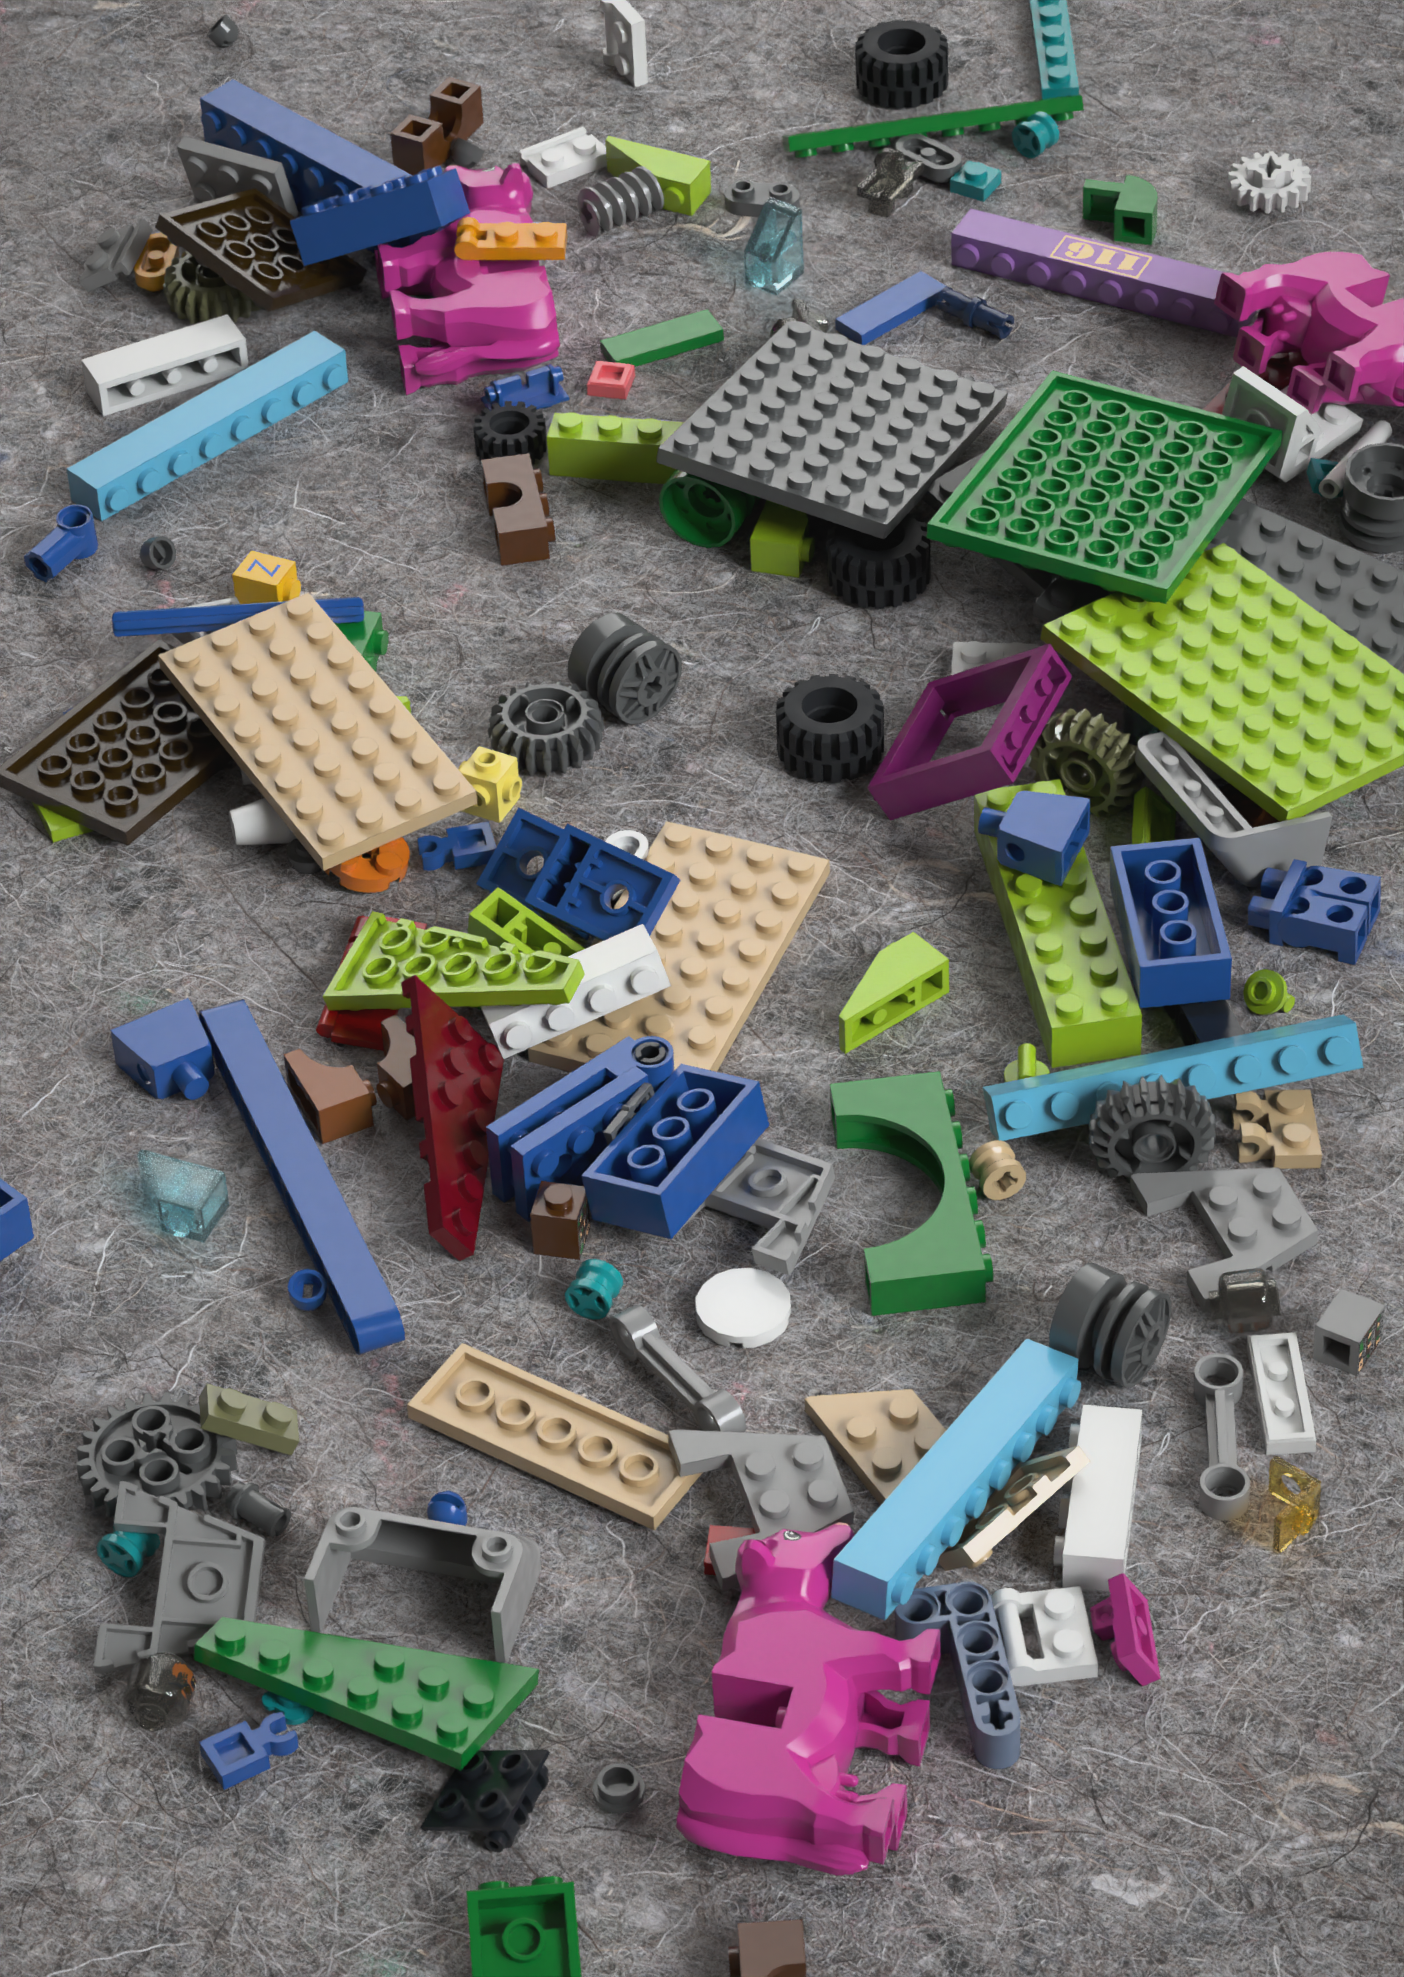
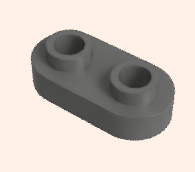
M906 135L898 139L895 144L896 161L898 164L935 183H950V179L962 167V157L957 151L924 135Z
M741 179L729 185L724 191L725 208L734 215L783 219L794 216L800 210L799 191L785 182L761 183Z

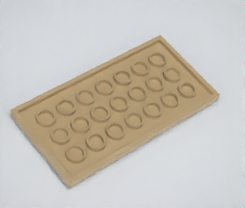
M309 593L158 655L161 670L323 871L477 804V791Z
M666 821L651 845L645 861L674 874L681 880L650 935L671 986L528 1048L529 1062L573 1072L628 1036L633 1040L646 1036H657L667 1040L672 1045L675 1070L680 1064L717 1072L829 876L830 860ZM627 889L623 891L613 909H619L627 903L629 898ZM594 939V941L592 942L591 946H593V945H595V944H597V943H600V942H602V941L597 940V939Z

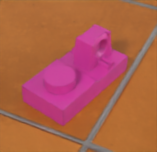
M1124 1573L1108 1579L1110 1596L1090 1608L1094 1632L1102 1641L1115 1638V1642L1111 1643V1652L1117 1666L1122 1671L1128 1670L1142 1686L1161 1679L1148 1600Z

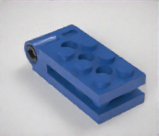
M628 1036L486 1126L492 1194L504 1203L515 1196L516 1213L527 1222H530V1213L541 1181L584 1186L581 1175L608 1146L603 1132L621 1111L622 1106L630 1100L644 1082L652 1084L655 1093L675 1071L672 1045L667 1040L657 1036H646L637 1040H633ZM641 1102L634 1110L635 1113L640 1110ZM624 1124L619 1128L617 1134L623 1129Z

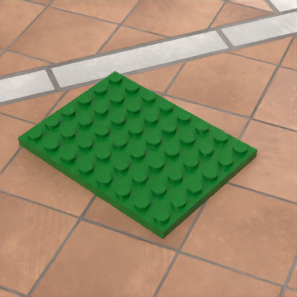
M1052 370L928 522L926 538L942 542L948 547H960L979 552L988 558H1000L1015 562L1028 569H1040L1055 573L1067 580H1080L1098 585L1107 591H1120L1138 596L1147 602L1166 604L1279 449L1283 431Z

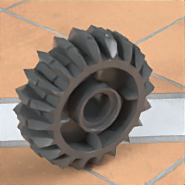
M543 679L539 685H532L526 682L524 689L511 688L510 696H499L498 704L492 706L489 718L490 724H488V736L491 740L492 749L516 757L518 772L527 769L530 776H533L536 772H545L549 776L550 772L558 770L566 774L567 768L570 766L581 768L582 761L593 760L594 751L600 749L602 732L604 731V721L601 717L598 701L591 699L589 691H579L577 684L565 687L561 680L555 684H547Z
M1162 1075L1156 1081L1147 1082L1142 1076L1138 1084L1131 1085L1123 1081L1121 1091L1108 1090L1105 1100L1096 1101V1109L1090 1115L1089 1144L1090 1149H1093V1155H1095L1099 1168H1105L1110 1178L1123 1175L1130 1184V1176L1137 1173L1197 1171L1199 1163L1208 1162L1210 1150L1214 1149L1216 1122L1206 1096L1200 1095L1195 1085L1184 1087L1180 1078L1175 1079L1171 1083H1166Z

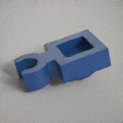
M489 821L447 828V837L444 838L428 835L417 839L419 856L422 855L423 870L427 871L439 869L448 862H453L455 870L485 865L489 862L496 849Z
M277 1712L267 1716L257 1729L252 1730L245 1720L200 1741L199 1746L201 1756L223 1790L270 1769V1755L285 1756L296 1751L299 1747L297 1733L295 1730H292L284 1735H276L287 1729L285 1715L283 1712Z

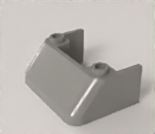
M1163 732L1149 734L1139 739L1135 754L1136 764L1230 874L1242 885L1259 887L1267 867L1288 871L1294 859L1306 861L1307 867L1321 866L1333 817L1328 811L1252 828L1212 782L1213 780L1222 779L1220 775Z
M358 1507L341 1509L328 1519L304 1577L311 1631L322 1632L352 1558L501 1584L491 1609L496 1662L507 1663L541 1572L540 1548L533 1539L517 1534Z

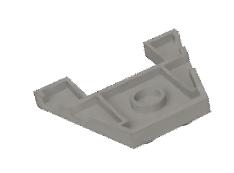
M758 1138L681 1229L704 1206L765 1226L770 1230L751 1248L754 1263L790 1275L796 1266L835 1180L833 1164Z
M1279 1167L1137 1173L1130 1176V1189L1147 1217L1193 1204L1226 1259L1187 1270V1285L1203 1312L1211 1311L1219 1305V1298L1233 1290L1238 1294L1246 1289L1245 1287L1250 1285V1279L1267 1268L1273 1272L1317 1244L1318 1229Z
M699 1430L668 1431V1445L680 1477L731 1467L756 1534L710 1544L709 1557L722 1591L739 1585L735 1572V1562L738 1548L744 1540H762L782 1529L816 1532L838 1522L848 1525L853 1524L854 1509L825 1436Z
M120 1481L114 1518L115 1531L165 1535L153 1626L144 1627L100 1623L94 1660L95 1673L104 1674L194 1654L195 1643L221 1617L256 1622L265 1552L264 1538L205 1514V1516H201L179 1507L176 1501L160 1496V1498L139 1490L137 1485Z

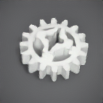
M1270 151L1262 157L1261 154L1256 152L1254 153V159L1243 156L1240 158V164L1233 163L1231 165V172H1228L1229 197L1231 199L1237 198L1238 206L1249 204L1250 211L1252 212L1261 208V211L1269 214L1277 208L1278 211L1283 213L1285 212V206L1296 209L1299 207V201H1307L1308 193H1311L1309 167H1301V159L1290 161L1289 154L1286 153L1278 157V154Z

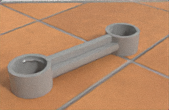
M636 1304L610 1319V1332L621 1353L631 1361L641 1358L694 1412L701 1431H746L745 1416L736 1399L724 1389L714 1392L660 1338L655 1321L644 1307Z
M1216 1353L1202 1357L1194 1368V1396L1200 1404L1205 1406L1208 1468L1204 1470L1200 1477L1199 1505L1207 1516L1216 1520L1229 1521L1241 1517L1249 1507L1250 1479L1248 1474L1238 1466L1235 1405L1240 1401L1243 1393V1367L1234 1357ZM1212 1377H1222L1232 1381V1383L1215 1386L1205 1382V1380ZM1218 1487H1229L1237 1490L1239 1493L1230 1497H1221L1210 1491Z

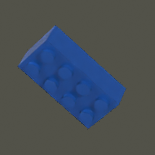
M441 165L422 170L418 174L409 177L404 175L385 181L384 184L375 187L370 185L351 191L350 194L340 197L336 195L317 201L315 204L301 208L303 215L291 220L290 223L303 264L306 266L442 227L470 214L456 168L442 172Z
M1191 838L1110 846V890L1139 1007H1160L1230 999L1232 957L1201 839Z
M680 1064L654 1093L652 1098L644 1104L616 1138L612 1140L581 1175L592 1219L672 1239L768 1128L769 1122L759 1081Z

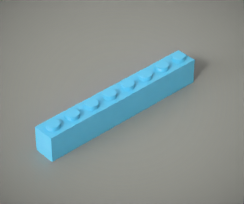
M314 330L68 467L67 475L71 501L90 508L93 516L98 520L103 521L346 384L348 382L345 349Z
M1342 1014L983 1087L990 1132L997 1140L1004 1141L1089 1124L1090 1115L1096 1109V1101L1105 1100L1108 1090L1121 1091L1123 1081L1135 1085L1140 1082L1142 1076L1147 1082L1156 1081L1160 1075H1162L1166 1083H1171L1175 1079L1180 1078L1184 1087L1195 1085L1200 1095L1206 1096V1099H1212L1363 1068L1356 1022Z
M1026 1338L834 1558L831 1598L882 1620H886L899 1604H906L913 1593L916 1583L923 1575L929 1576L938 1563L939 1556L948 1546L953 1547L957 1544L964 1527L972 1517L978 1518L982 1514L989 1497L996 1489L1002 1490L1006 1486L1011 1471L1019 1462L1024 1463L1028 1460L1039 1438L1043 1434L1049 1435L1062 1411L1066 1407L1072 1408L1076 1403L1081 1390V1382L1077 1380L1079 1359Z

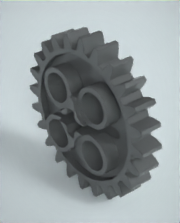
M165 1391L160 1401H153L152 1396L148 1392L144 1394L143 1403L138 1405L128 1397L125 1399V1410L119 1411L109 1406L107 1408L109 1420L94 1418L92 1420L94 1431H83L82 1433L84 1445L77 1446L76 1449L78 1456L76 1466L79 1481H81L84 1495H91L93 1507L105 1505L106 1515L109 1518L115 1515L120 1481L137 1485L139 1490L160 1498V1496L176 1501L178 1506L189 1510L194 1505L198 1509L206 1511L208 1509L206 1496L221 1499V1485H231V1471L237 1470L236 1440L201 1429L199 1402L191 1406L189 1394L186 1393L177 1402H172L169 1391Z

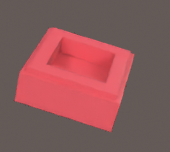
M596 361L587 382V395L626 400L635 378V365Z

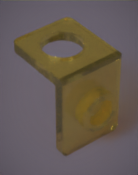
M1274 1456L1270 1460L1268 1490L1274 1496L1288 1503L1274 1520L1273 1549L1281 1553L1299 1534H1307L1315 1524L1320 1511L1321 1481L1279 1456ZM1282 1475L1291 1477L1299 1485L1301 1492L1298 1495L1291 1492L1285 1486Z

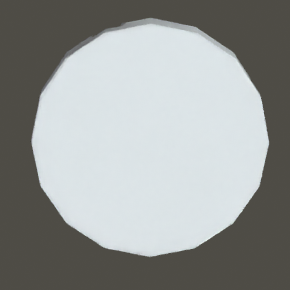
M735 1268L715 1274L701 1286L696 1296L697 1324L705 1336L720 1345L730 1347L731 1342L735 1344L742 1343V1348H755L775 1340L786 1330L789 1324V1316L791 1314L790 1292L780 1279L766 1271L754 1268Z

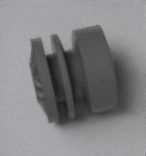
M1392 443L1370 444L1356 450L1347 460L1339 526L1343 535L1351 543L1367 551L1379 553L1404 551V445Z
M607 613L594 620L580 634L568 660V678L571 684H577L579 691H589L591 699L597 700L603 708L630 725L641 724L655 717L672 698L682 674V660L678 651L621 613Z
M1087 1263L1072 1277L1060 1297L1049 1332V1347L1078 1358V1367L1087 1369L1094 1364V1369L1098 1376L1109 1379L1113 1378L1114 1383L1132 1388L1142 1381L1160 1353L1171 1319V1299L1167 1293L1158 1289H1148L1147 1285L1141 1282L1133 1281L1127 1285L1122 1274L1096 1263Z

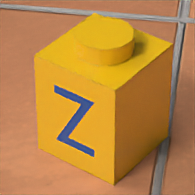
M251 550L232 574L235 597L240 604L284 602L299 597L301 592V582L297 579L295 561Z

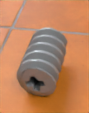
M640 166L631 172L626 171L620 174L619 177H611L606 182H598L593 187H586L578 195L579 215L583 226L591 236H597L600 233V227L604 231H610L613 228V222L617 226H622L626 223V217L631 221H635L639 217V212L647 216L651 213L652 207L659 211L664 205V194L656 177L651 171Z

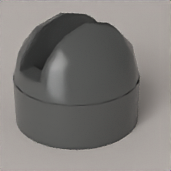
M225 14L211 27L207 37L219 46L228 47L238 39V27Z
M458 137L453 146L452 158L458 166L470 169L479 163L485 151Z
M165 536L152 537L141 546L140 559L147 568L153 570L167 569L173 565L176 559V549L169 538Z

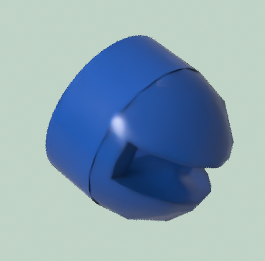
M303 1269L294 1273L288 1282V1295L292 1304L301 1311H315L322 1306L327 1295L326 1281L322 1274L312 1269ZM304 1285H313L311 1298H304Z
M450 1490L442 1491L431 1498L427 1508V1517L430 1520L466 1526L468 1521L467 1507L459 1494Z

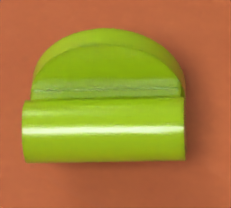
M1268 969L1258 970L1245 983L1243 991L1244 1000L1247 1007L1254 1013L1271 1015L1279 1009L1287 1013L1295 1004V997L1287 993V985L1284 978L1275 971Z
M1024 1043L1018 1047L1017 1060L1009 1063L1004 1070V1083L1050 1073L1044 1063L1036 1060V1048L1034 1045Z

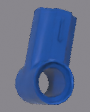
M77 504L61 509L56 515L57 526L24 555L26 567L33 572L37 579L47 583L72 560L90 557L97 551L98 540L93 514L87 506Z

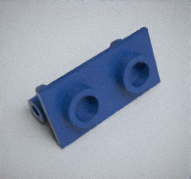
M548 364L544 367L525 372L526 384L524 385L521 384V378L518 374L497 381H491L490 386L484 388L485 396L481 397V401L490 411L492 410V404L498 403L500 407L505 406V401H512V406H517L518 401L525 402L526 408L531 404L536 409L549 408L554 404L569 400V396L559 384V382L564 380L563 372L560 366L553 367L551 364Z

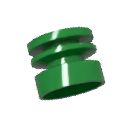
M677 469L665 482L659 494L660 512L667 525L682 539L693 545L705 548L721 547L730 541L743 525L745 518L753 512V509L762 500L760 497Z

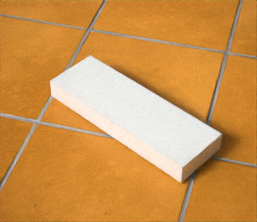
M1296 1332L1248 1335L1247 1351L1266 1455L1316 1452V1437Z

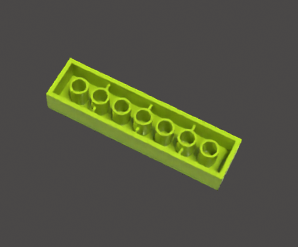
M1060 779L1000 787L974 795V833L1051 1068L1141 1055L1142 1013L1084 847L1082 846L1062 886L1002 865L997 860V837L978 832L980 815L985 807L1007 812L1014 797L1021 791L1065 795Z

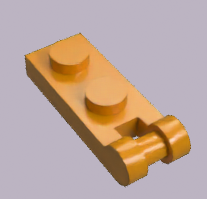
M465 217L459 220L457 224L456 234L458 238L455 241L454 251L463 260H565L567 243L566 223H479L474 218Z

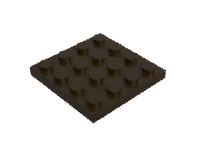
M256 188L160 214L155 226L157 230L167 236L170 243L182 247L193 255L200 265L212 269L224 278L227 285L239 289L251 298L257 307L268 312L363 282L367 269L346 254L304 266L290 223L295 217Z

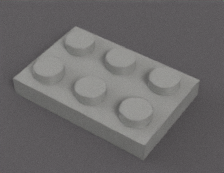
M186 136L178 144L177 149L195 198L206 202L256 188L295 218L297 217L298 211L281 162Z

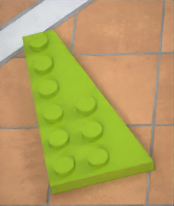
M372 911L322 997L328 1010L358 1011L361 1009L397 1010L411 1008L410 998L407 999L402 995L401 982L416 975L449 1007L469 1006L474 1008L480 1006H519L531 1004L560 1005L570 1003L585 972L578 959L540 950L531 954L521 953L515 944L503 942L499 947L489 945L485 937L438 926L424 930L416 928L412 920L401 918L394 923L387 921L383 913Z

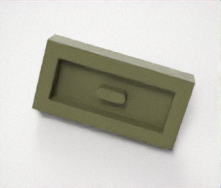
M206 1383L199 1396L201 1429L292 1456L299 1443L297 1410L288 1408L279 1402H268L242 1394L232 1388H221Z

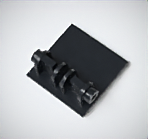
M479 1750L461 1770H454L422 1823L421 1829L423 1831H482L486 1837L484 1843L491 1851L500 1853L504 1848H510L520 1830L519 1825L525 1824L528 1819V1813L532 1812L539 1795L549 1783L547 1777L548 1768L544 1763L550 1752L548 1750Z

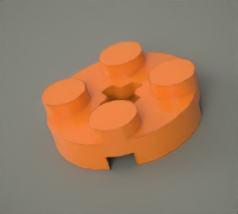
M400 837L366 852L371 855L368 859L362 858L361 854L325 870L328 875L331 870L333 874L340 877L339 884L347 889L363 893L382 892L389 889L390 882L396 881L398 878L400 882L405 877L410 858L409 846L404 838Z

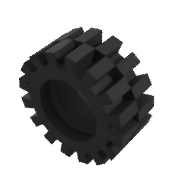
M505 401V406L503 407L495 403L491 405V411L485 407L481 410V415H476L474 418L475 452L477 457L480 456V461L529 453L533 465L535 464V458L541 460L544 457L543 452L547 451L545 418L541 410L537 411L536 407L532 404L526 408L525 402L518 401L517 406H512V401Z

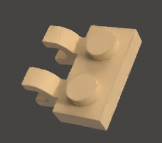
M1264 1090L1263 1100H1260V1097L1252 1091L1234 1094L1236 1110H1232L1231 1119L1233 1130L1240 1131L1241 1142L1237 1143L1239 1163L1272 1159L1273 1168H1320L1322 1151L1310 1090Z

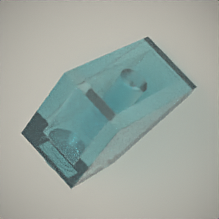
M772 197L765 201L744 250L746 284L777 296L804 274L802 209Z
M141 1149L137 1154L141 1186L162 1231L177 1237H185L205 1243L229 1207L225 1172Z

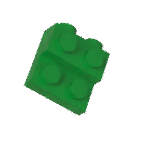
M546 1876L533 1879L529 1886L510 1887V1884L505 1881H490L479 1884L477 1886L478 1890L466 1891L472 1977H582L574 1882H563L561 1877Z

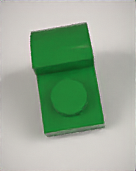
M1126 175L1124 183L1093 179L1085 180L1083 186V219L1114 223V241L1144 245L1153 244L1157 232L1158 194L1151 183L1133 175Z

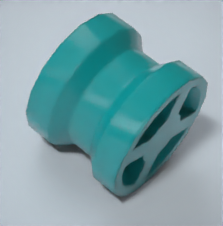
M1035 112L1028 117L1027 121L1021 122L1012 130L1014 146L1019 153L1029 159L1036 158L1044 152L1045 148L1055 145L1060 137L1058 125L1045 112Z
M587 1259L580 1265L576 1273V1280L572 1281L566 1290L565 1300L568 1306L578 1315L591 1320L602 1319L607 1316L612 1307V1299L618 1296L623 1287V1278L620 1272L606 1261Z
M113 1526L114 1532L106 1534L98 1542L96 1547L97 1554L101 1561L114 1573L132 1578L142 1569L144 1557H150L158 1550L160 1546L158 1534L115 1531V1526Z

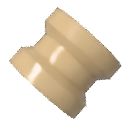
M994 1140L978 1147L970 1157V1170L974 1177L980 1180V1187L989 1199L1003 1200L1016 1194L1026 1181L1025 1170L1020 1162L1015 1160V1154L1010 1145L1004 1141Z

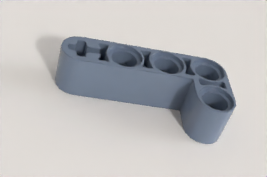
M960 1582L914 1589L907 1603L904 1605L899 1604L895 1608V1640L913 1639L926 1629H940L941 1655L950 1653L977 1761L991 1769H1004L1012 1766L1020 1757V1711L991 1595L985 1587L974 1582Z

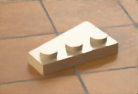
M1076 1446L1019 1463L1011 1472L1006 1486L1002 1490L996 1489L989 1497L982 1514L978 1518L972 1517L967 1523L957 1544L953 1547L948 1546L939 1556L938 1562L943 1569L949 1571L963 1566L973 1569L986 1561L993 1552L992 1548L999 1541L1012 1532L1024 1519L1090 1462L1081 1448Z

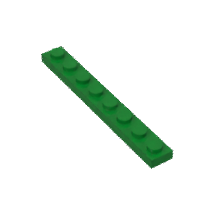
M1069 95L782 136L784 151H794L795 158L817 155V148L831 146L832 153L854 150L855 142L868 141L869 147L891 145L890 137L911 134L927 137V132L941 130L942 137L962 135L964 134V127L978 125L979 132L1001 129L1000 122L1014 120L1015 126H1017L1021 122L1027 121L1028 117L1035 112H1045L1051 115L1054 121L1074 119V111L1084 110L1082 95Z

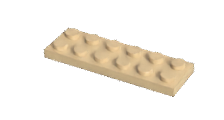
M464 1343L453 1352L407 1404L408 1418L654 1531L702 1474L698 1473L680 1477L668 1445L667 1434Z

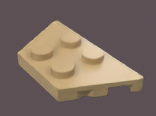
M912 1389L817 1395L805 1398L806 1414L880 1505L946 1431Z

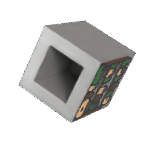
M1341 1288L1315 1325L1313 1359L1358 1376L1383 1339L1385 1305Z

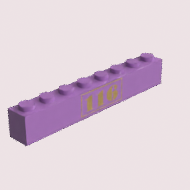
M970 209L951 233L952 265L1236 338L1239 328L1247 326L1256 314V311H1254L1247 320L1238 322L1214 304L1220 276L1226 272L975 209Z

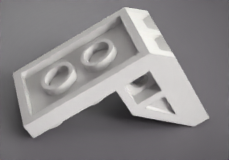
M1243 366L1233 373L1222 415L1283 431L1281 446L1265 466V469L1285 483L1308 467L1310 458L1321 459L1360 431L1363 419L1344 405L1322 403L1318 412L1310 414L1306 408L1286 395L1288 386L1279 391Z

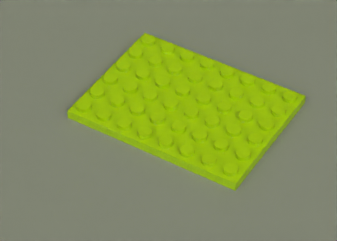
M1225 543L1202 553L1166 604L1147 602L1138 596L1117 591L1048 622L1042 627L1040 637L1042 641L1046 644L1050 643L1059 654L1160 731L1179 743L1181 747L1280 822L1302 817L1404 766V674Z

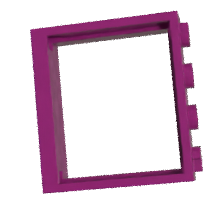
M1049 643L928 682L867 789L891 821L1013 784L1073 676ZM1005 702L981 746L930 762L954 718ZM941 710L944 711L945 716L942 715Z

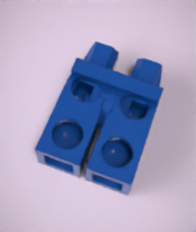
M1297 859L1293 860L1288 871L1267 867L1262 877L1261 897L1253 895L1248 906V925L1269 929L1270 944L1283 946L1285 942L1293 947L1303 948L1310 945L1338 952L1339 962L1355 965L1367 941V936H1369L1380 912L1381 877L1324 866L1307 867L1306 861Z

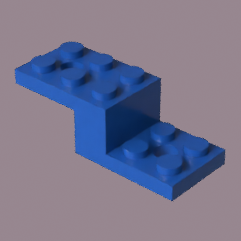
M518 808L476 885L488 893H492L499 887L544 920L585 940H588L589 936L597 940L604 941L641 924L644 925L650 936L681 880L674 874L568 823L563 829ZM536 856H543L544 864L542 869L536 874L527 875L529 861ZM627 889L629 892L627 903L619 909H612L611 899L614 894L620 890Z

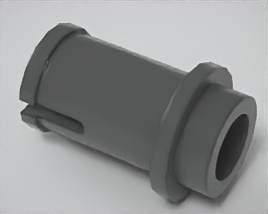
M237 1483L230 1490L225 1501V1506L230 1509V1515L233 1518L246 1519L265 1531L272 1538L278 1537L283 1533L291 1518V1511L278 1505L259 1493V1487L254 1483Z

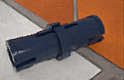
M948 286L944 287L937 297L945 300V303L936 301V308L962 319L967 327H979L1001 339H1005L1013 329L1005 325L1006 322L1011 325L1014 324V317L1012 315L1005 314L988 306L986 300L980 297L970 298Z

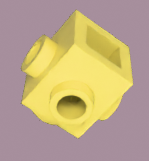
M479 746L467 761L461 763L458 770L477 791V804L462 810V812L500 823L520 798L522 779L518 775L517 758Z

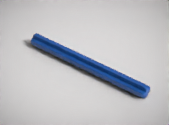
M360 597L315 600L334 623L361 622L364 619V603ZM287 601L114 612L112 615V628L114 636L117 637L217 631Z

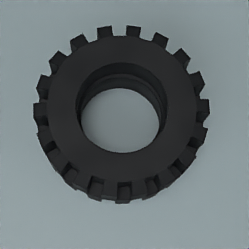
M892 20L891 22L878 23L877 26L869 27L865 30V33L859 35L858 41L855 44L856 87L859 89L860 95L868 98L869 102L873 104L878 103L880 106L887 108L919 107L921 104L933 102V99L941 97L943 91L947 89L948 43L946 36L941 34V30L938 28L930 27V24L925 22H916V20Z
M907 514L885 539L837 523L830 525L828 535L826 536L827 581L829 586L832 587V592L836 596H843V601L849 604L857 603L858 607L863 608L868 606L875 607V609H885L886 606L894 608L901 606L902 602L915 600L917 594H923L927 589L926 584H929L931 579L930 539L926 538V523L920 522V517L916 514Z
M829 674V676L823 677L815 675L810 676L809 680L801 679L795 682L794 687H788L783 691V697L778 698L776 703L778 757L780 761L784 762L785 768L790 772L797 771V776L803 779L813 778L814 782L822 783L824 780L832 781V783H837L846 778L849 780L859 777V773L867 774L873 769V764H878L882 759L885 747L883 701L880 700V694L877 690L870 689V684L865 681L857 682L855 677L848 675L845 677H839L838 674Z

